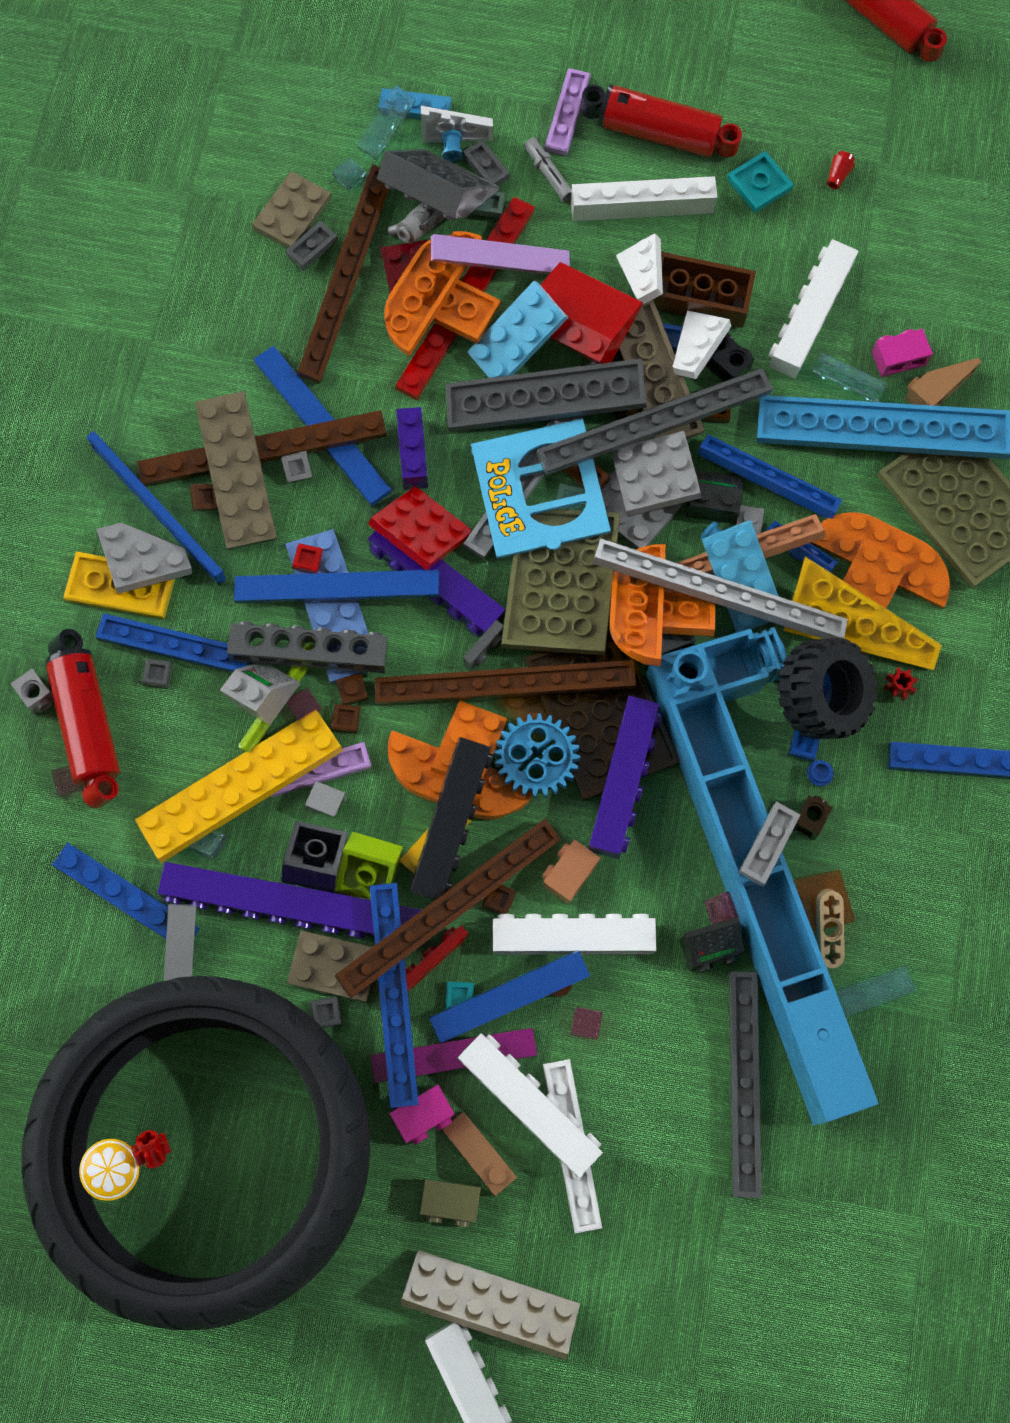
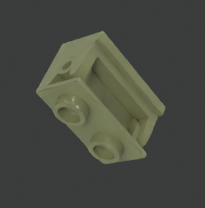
M425 1179L420 1214L426 1215L425 1221L442 1223V1218L454 1219L453 1225L470 1227V1222H476L481 1187Z

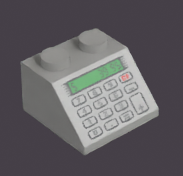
M254 663L235 669L220 691L234 705L270 725L300 683L268 664Z

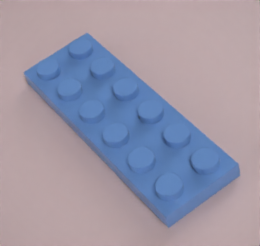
M334 529L285 544L292 564L298 543L323 548L324 553L318 573H348ZM294 570L295 574H311ZM358 600L304 601L313 630H316V628H328L331 632L353 630L357 634H368ZM333 644L328 648V651L332 653L338 652L341 646ZM359 646L354 650V653L362 655L367 651V648ZM326 669L331 684L337 683L336 680L359 673L361 675L369 673Z

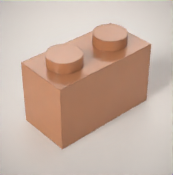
M575 839L571 845L565 843L557 855L560 857V860L555 866L550 864L542 875V878L545 879L542 887L567 905L570 904L600 861L598 855Z

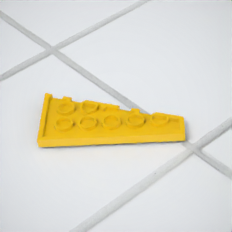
M805 556L792 601L848 619L844 639H848L850 642L858 645L862 652L934 670L942 647L939 642ZM785 626L783 628L784 631L816 640L822 639Z

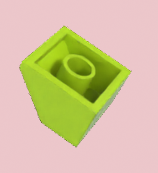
M352 832L343 850L335 891L371 900L370 886L394 883L403 846Z

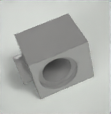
M33 669L11 683L17 694L34 715L38 712L46 711L54 701L52 693ZM40 689L37 697L30 698L33 690Z

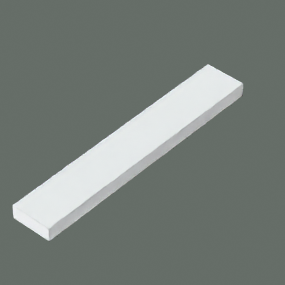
M570 1059L543 1064L548 1093L561 1104L558 1109L565 1116L570 1113L579 1121L581 1125L578 1129L584 1134ZM561 1162L574 1233L601 1229L602 1224L591 1166L580 1178H577Z

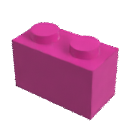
M923 328L915 331L909 329L900 335L892 337L890 335L883 336L876 341L872 350V355L881 378L926 366L933 355Z
M439 1085L419 1095V1105L400 1107L390 1113L407 1144L412 1141L415 1146L428 1138L426 1132L435 1127L440 1131L453 1123L451 1117L455 1116Z

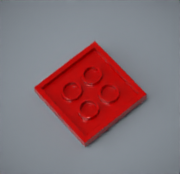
M416 486L372 516L368 524L426 571L464 543L473 531Z

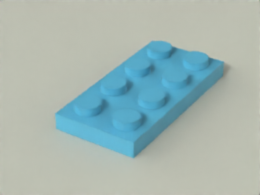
M533 281L484 333L478 344L475 343L470 348L468 353L489 378L514 375L568 319V316L538 282Z
M750 520L701 539L715 576L778 596ZM727 608L736 633L770 622Z

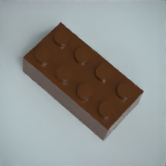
M661 252L663 294L653 299L658 311L686 316L688 310L730 319L731 326L743 328L748 313L756 271Z

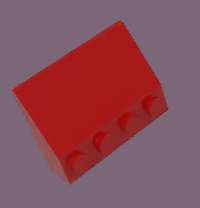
M559 262L541 286L568 316V319L550 336L549 340L596 364L611 363L640 311L643 302Z

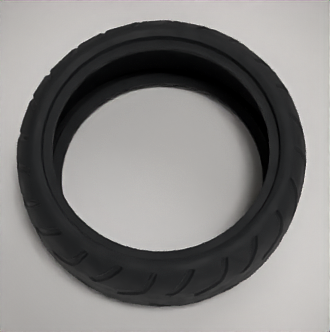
M189 976L153 983L125 994L95 1012L91 1018L86 1020L59 1049L56 1056L50 1061L34 1093L24 1129L21 1173L26 1203L37 1236L51 1261L70 1283L101 1308L118 1317L163 1329L189 1331L231 1325L261 1314L291 1297L309 1283L328 1264L340 1247L357 1215L367 1183L370 1157L368 1114L362 1091L344 1054L331 1036L312 1017L288 999L266 988L230 978ZM201 1028L238 1030L255 1035L276 1046L290 1060L308 1088L315 1107L320 1136L319 1161L314 1185L303 1211L287 1235L271 1251L245 1269L230 1275L213 1278H192L163 1272L132 1255L113 1237L103 1223L92 1196L84 1189L79 1174L80 1163L87 1149L88 1134L94 1112L103 1093L117 1073L133 1057L155 1042L173 1034Z

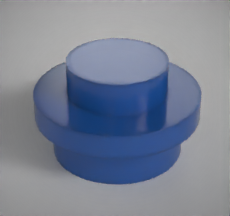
M814 761L807 769L808 780L815 786H825L833 779V768L826 761Z

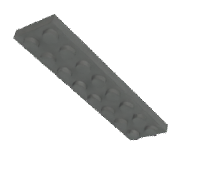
M642 359L446 383L449 432L647 408Z

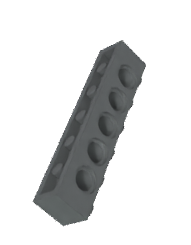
M240 621L238 624H231L227 655L230 661L385 674L388 639L387 636H383L379 632H368V634H357L353 630L331 632L328 628L306 630L305 627L297 625L290 626V628H281L279 625L272 623L256 626L251 622ZM255 638L263 639L259 646L251 645L252 640ZM281 640L289 641L288 646L285 648L276 647L277 643ZM307 642L315 643V647L311 650L302 649L303 645ZM333 644L341 646L338 652L332 653L328 651V648ZM359 646L367 648V651L362 655L354 653V650Z

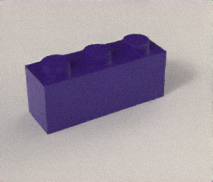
M421 407L396 409L403 490H410L415 486L419 489L428 488Z

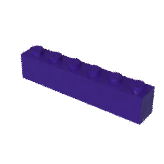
M376 530L368 538L371 554L379 560L383 558L387 561L392 571L425 570ZM440 560L429 569L439 570V597H428V599L437 606L441 604L445 607L448 615L455 621L461 620L465 623L467 630L474 636L478 637L480 635L482 637L496 620L501 623L505 618V609L445 561Z
M633 696L628 697L588 847L594 853L619 859L621 852H627L630 838L625 836L628 827L633 828L637 812L632 811L634 801L639 803L643 787L638 786L640 777L646 778L649 762L645 761L646 754L653 751L656 740L655 737L651 736L653 727H659L662 713L657 712L659 703Z

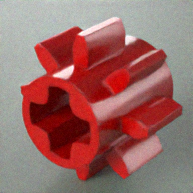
M897 667L894 675L888 673L885 677L890 683L886 684L884 690H889L892 694L891 699L900 697L902 701H905L907 693L913 695L916 692L912 685L918 679L912 677L910 669L906 672L901 671Z
M153 1130L141 1133L136 1138L137 1145L131 1146L137 1165L145 1164L150 1169L161 1166L166 1161V1154L171 1153L165 1133L158 1135Z

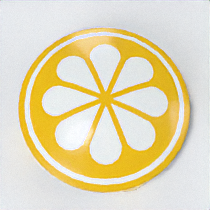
M105 1139L92 1145L84 1154L80 1163V1180L84 1189L94 1198L104 1201L123 1198L133 1189L139 1177L140 1166L137 1165L129 1144L118 1139Z

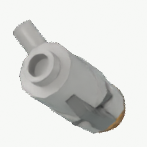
M421 202L397 225L389 226L388 233L390 236L398 235L403 242L412 244L436 227L445 217L442 216L443 212L427 209L423 206V202Z

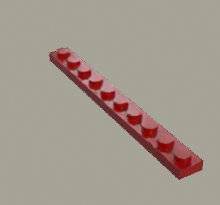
M513 197L486 241L515 244L532 217L535 207ZM470 266L461 281L485 292L499 269ZM434 323L398 380L396 390L418 400L458 334Z

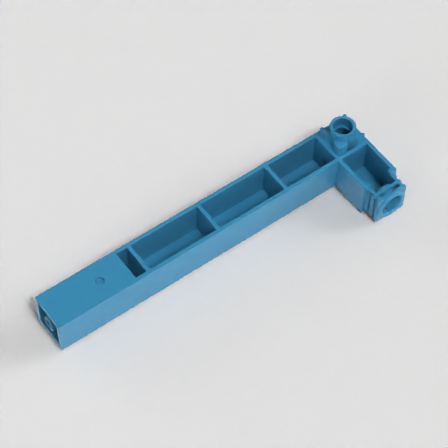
M775 627L770 628L769 631L763 630L760 634L758 632L752 633V630L748 629L661 655V666L650 665L645 675L655 702L659 703L658 710L662 713L661 718L680 760L679 766L735 917L739 919L742 936L814 1126L878 1105L879 1103L783 853L781 852L764 886H760L738 873L768 813L725 702L758 693L766 682L770 684L775 679L780 681V677H778L781 668H784L785 665L782 663L787 657L785 646L779 638Z

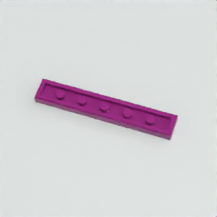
M533 1028L491 1035L501 1045L498 1050L505 1057L508 1054L514 1059L537 1056ZM477 1037L413 1048L416 1076L466 1068L458 1060V1057ZM385 1053L370 1055L374 1083L387 1082Z

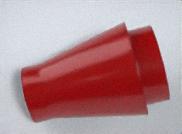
M839 151L837 155L833 156L829 178L826 183L830 188L839 189L855 167V158L852 154Z

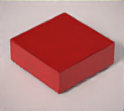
M298 543L292 569L318 574L324 553L323 548Z

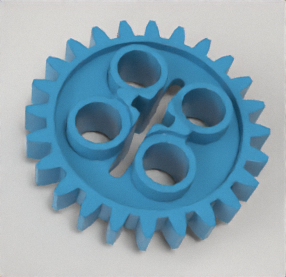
M541 713L538 714L536 720H533L531 715L528 714L527 722H523L518 717V726L509 723L510 733L502 731L501 736L504 740H497L496 745L501 749L495 750L494 755L501 759L495 761V767H503L498 772L499 777L507 775L504 784L509 785L513 782V792H516L519 788L523 789V797L527 795L528 791L532 792L533 799H536L538 792H542L543 797L547 798L548 790H551L556 795L558 785L566 789L565 779L573 781L574 776L570 771H578V766L573 762L580 761V756L573 753L579 751V745H571L576 740V736H567L570 727L561 729V720H558L555 724L551 723V715L548 716L546 721L542 720ZM536 733L544 735L545 740L537 743L531 737ZM551 741H555L554 745H551L548 748H546L548 743H550ZM515 750H521L526 756L523 759L517 760L511 754ZM542 752L541 760L538 757L532 760L533 753L538 755ZM553 752H557L562 755L563 759L559 762H554L548 756ZM529 763L525 770L519 771L520 767ZM533 769H539L542 771L543 776L539 779H534L530 777L529 772Z

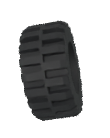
M827 638L802 642L791 650V655H787L782 663L785 666L780 669L778 676L780 677V683L777 684V691H780L779 705L784 709L782 713L785 719L790 720V725L805 737H811L812 739L847 738L858 733L861 727H864L869 721L868 716L873 714L875 708L873 703L877 700V693H875L877 679H874L873 676L875 671L873 665L868 663L869 658L866 653L860 652L861 648L848 639ZM826 672L830 677L832 685V697L829 706L823 694V680Z

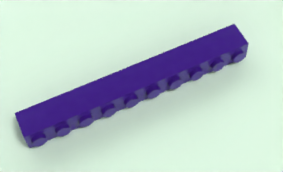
M164 863L157 894L164 898L165 903L180 904V901L191 903L190 905H197L196 909L206 910V907L209 906L217 908L216 912L226 915H232L233 911L243 913V917L258 920L259 916L268 917L271 923L285 925V921L296 923L295 927L311 930L312 926L321 927L322 932L337 935L338 931L349 933L348 937L364 940L365 936L374 937L371 900L174 863ZM399 905L401 925L422 910Z

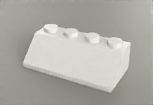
M451 1322L429 1334L425 1342L463 1422H512L505 1405L499 1407L495 1399L499 1392L492 1378L490 1377L486 1380L481 1370L485 1367V1363L479 1351L473 1352L468 1341L472 1340L468 1328Z

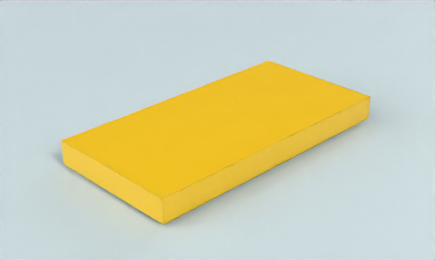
M76 551L63 599L66 602L164 620L175 579L117 594L106 558Z

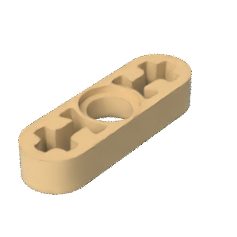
M824 889L816 897L817 944L826 967L837 968L843 963L845 957L844 902L842 896L836 891ZM829 896L835 900V903L830 905V912L834 915L836 914V916L829 915V907L824 904V901L829 900ZM830 921L835 922L837 925L836 932L832 935H825V924ZM825 940L831 942V949L836 953L835 956H832L831 961L825 957V954L830 953V945L826 942L824 943Z

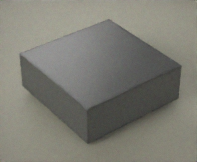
M147 658L141 683L144 686L169 689L173 663Z
M338 997L310 1001L312 1018L322 1028L342 1025Z

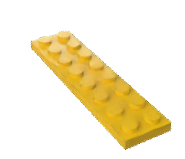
M315 709L256 745L251 752L241 754L136 818L135 821L155 856L162 863L338 755L343 749Z

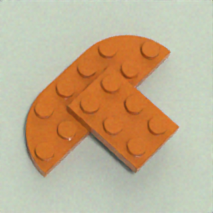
M455 231L451 235H446L482 240V236L464 231ZM431 239L416 252L388 296L385 305L384 317L388 335L394 345L409 357L431 322L478 344L501 307V300L459 280L467 265L431 261Z
M841 513L834 515L833 519L828 518L821 522L826 537L811 542V544L851 563L843 579L844 582L885 608L890 603L897 587L942 609L945 607L950 589L949 575L944 561L930 545L873 516L863 513Z
M666 544L649 545L636 550L665 559ZM614 571L610 608V633L615 644L629 657L645 665L661 666L662 634L714 637L715 603Z
M459 701L439 748L392 730L388 741L389 764L396 775V779L405 789L416 796L437 803L457 739L462 737L490 746L489 753L494 756V752L497 749L496 742L501 739V732L505 730L508 718ZM491 767L489 769L484 768L481 776L482 779H485L481 794H476L473 804L477 805L474 818L500 819L502 816L515 811L518 812L533 798L532 792L528 791L527 795L523 797V789L519 788L516 792H513V782L509 785L504 784L507 775L499 777V770Z

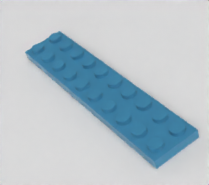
M766 395L759 398L757 443L1009 459L1010 410Z

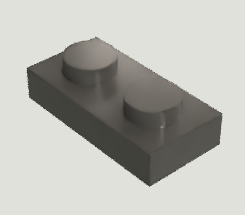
M483 140L463 151L464 159L478 176L498 186L510 179L508 170Z
M319 221L286 250V256L304 271L338 241L337 235Z
M496 620L463 657V666L470 671L476 666L478 668L481 667L487 660V653L492 647L496 649L502 643L504 626Z

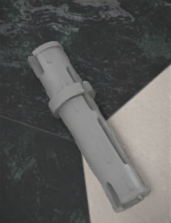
M535 137L530 138L525 142L524 149L527 150L534 160V166L536 169L541 170L561 201H569L572 189L551 161V155L543 150Z

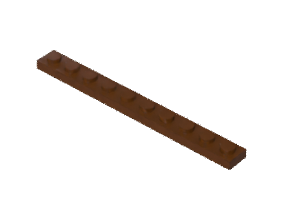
M374 164L369 169L296 375L316 384H319L322 380L389 190L385 187L384 182L377 179L380 167Z
M382 410L255 436L260 462L264 463L298 452L306 451L307 453L384 438L387 437ZM205 447L137 461L140 482L145 487L210 474Z
M634 660L378 677L375 678V703L377 705L630 689L636 688Z
M545 818L334 975V977L351 999L561 840Z

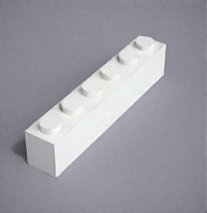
M715 176L572 184V221L714 213L718 198Z
M833 239L828 248L823 246L817 259L821 262L818 267L813 266L808 276V279L811 280L809 286L804 284L798 296L801 301L799 305H793L788 318H791L789 325L784 323L778 337L782 338L779 345L774 343L768 355V357L772 358L769 365L770 368L796 379L854 264L858 250Z
M500 914L498 919H493V955H568L579 950L580 954H654L656 952L655 918H649L648 914H633L632 918H622L621 914H606V918H595L594 914H580L579 918H568L567 914H553L552 918H541L540 914H527L525 918H514L513 914Z
M481 1033L463 1051L458 1060L577 1178H580L603 1153L599 1149L602 1144L591 1133L585 1136L578 1129L581 1124L570 1113L565 1116L558 1109L561 1104L550 1093L545 1096L538 1089L540 1083L531 1074L528 1073L525 1077L518 1070L521 1065L510 1054L505 1057L498 1050L501 1045L490 1034L485 1037Z

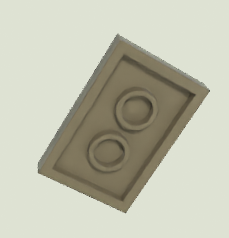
M291 171L252 223V228L288 249L308 232L331 200V192Z
M300 931L287 984L350 999L334 975L372 947ZM371 984L351 999L367 1003Z

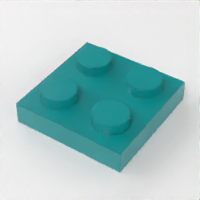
M766 151L728 173L726 178L754 213L792 191L794 186Z

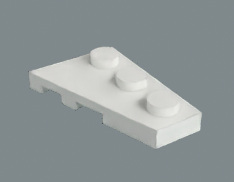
M421 106L423 143L442 142L441 135L447 130H458L461 132V142L493 141L492 118Z
M656 234L641 240L639 243L616 255L637 300L645 304L663 294L661 239Z
M687 310L673 364L674 373L696 379L731 328L730 319Z

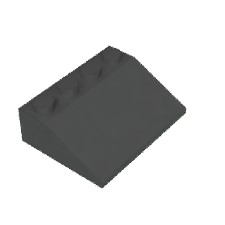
M425 149L385 151L377 177L378 180L385 183L386 188L394 191L399 190L404 193V197L410 200H419L423 202L425 208L439 210L443 212V217L450 220L467 217L498 192L500 187Z

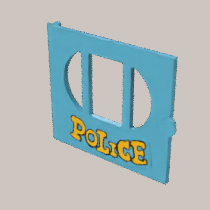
M583 418L471 444V453L475 460L497 559L542 548L556 550L564 543L611 533L593 459L577 464L585 489L584 494L527 506L522 490L521 477L544 472L541 463L519 468L524 457L534 449L586 432ZM586 503L583 512L575 520L564 525H544L531 517L533 514Z

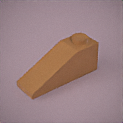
M979 358L929 371L920 379L918 377L914 378L907 386L909 391L905 400L915 405L940 406L975 373L982 361Z
M463 1112L452 1121V1124L442 1130L496 1196L517 1177Z

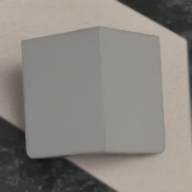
M315 781L305 806L307 811L318 814V812L335 817L341 803H345L347 797L344 792Z

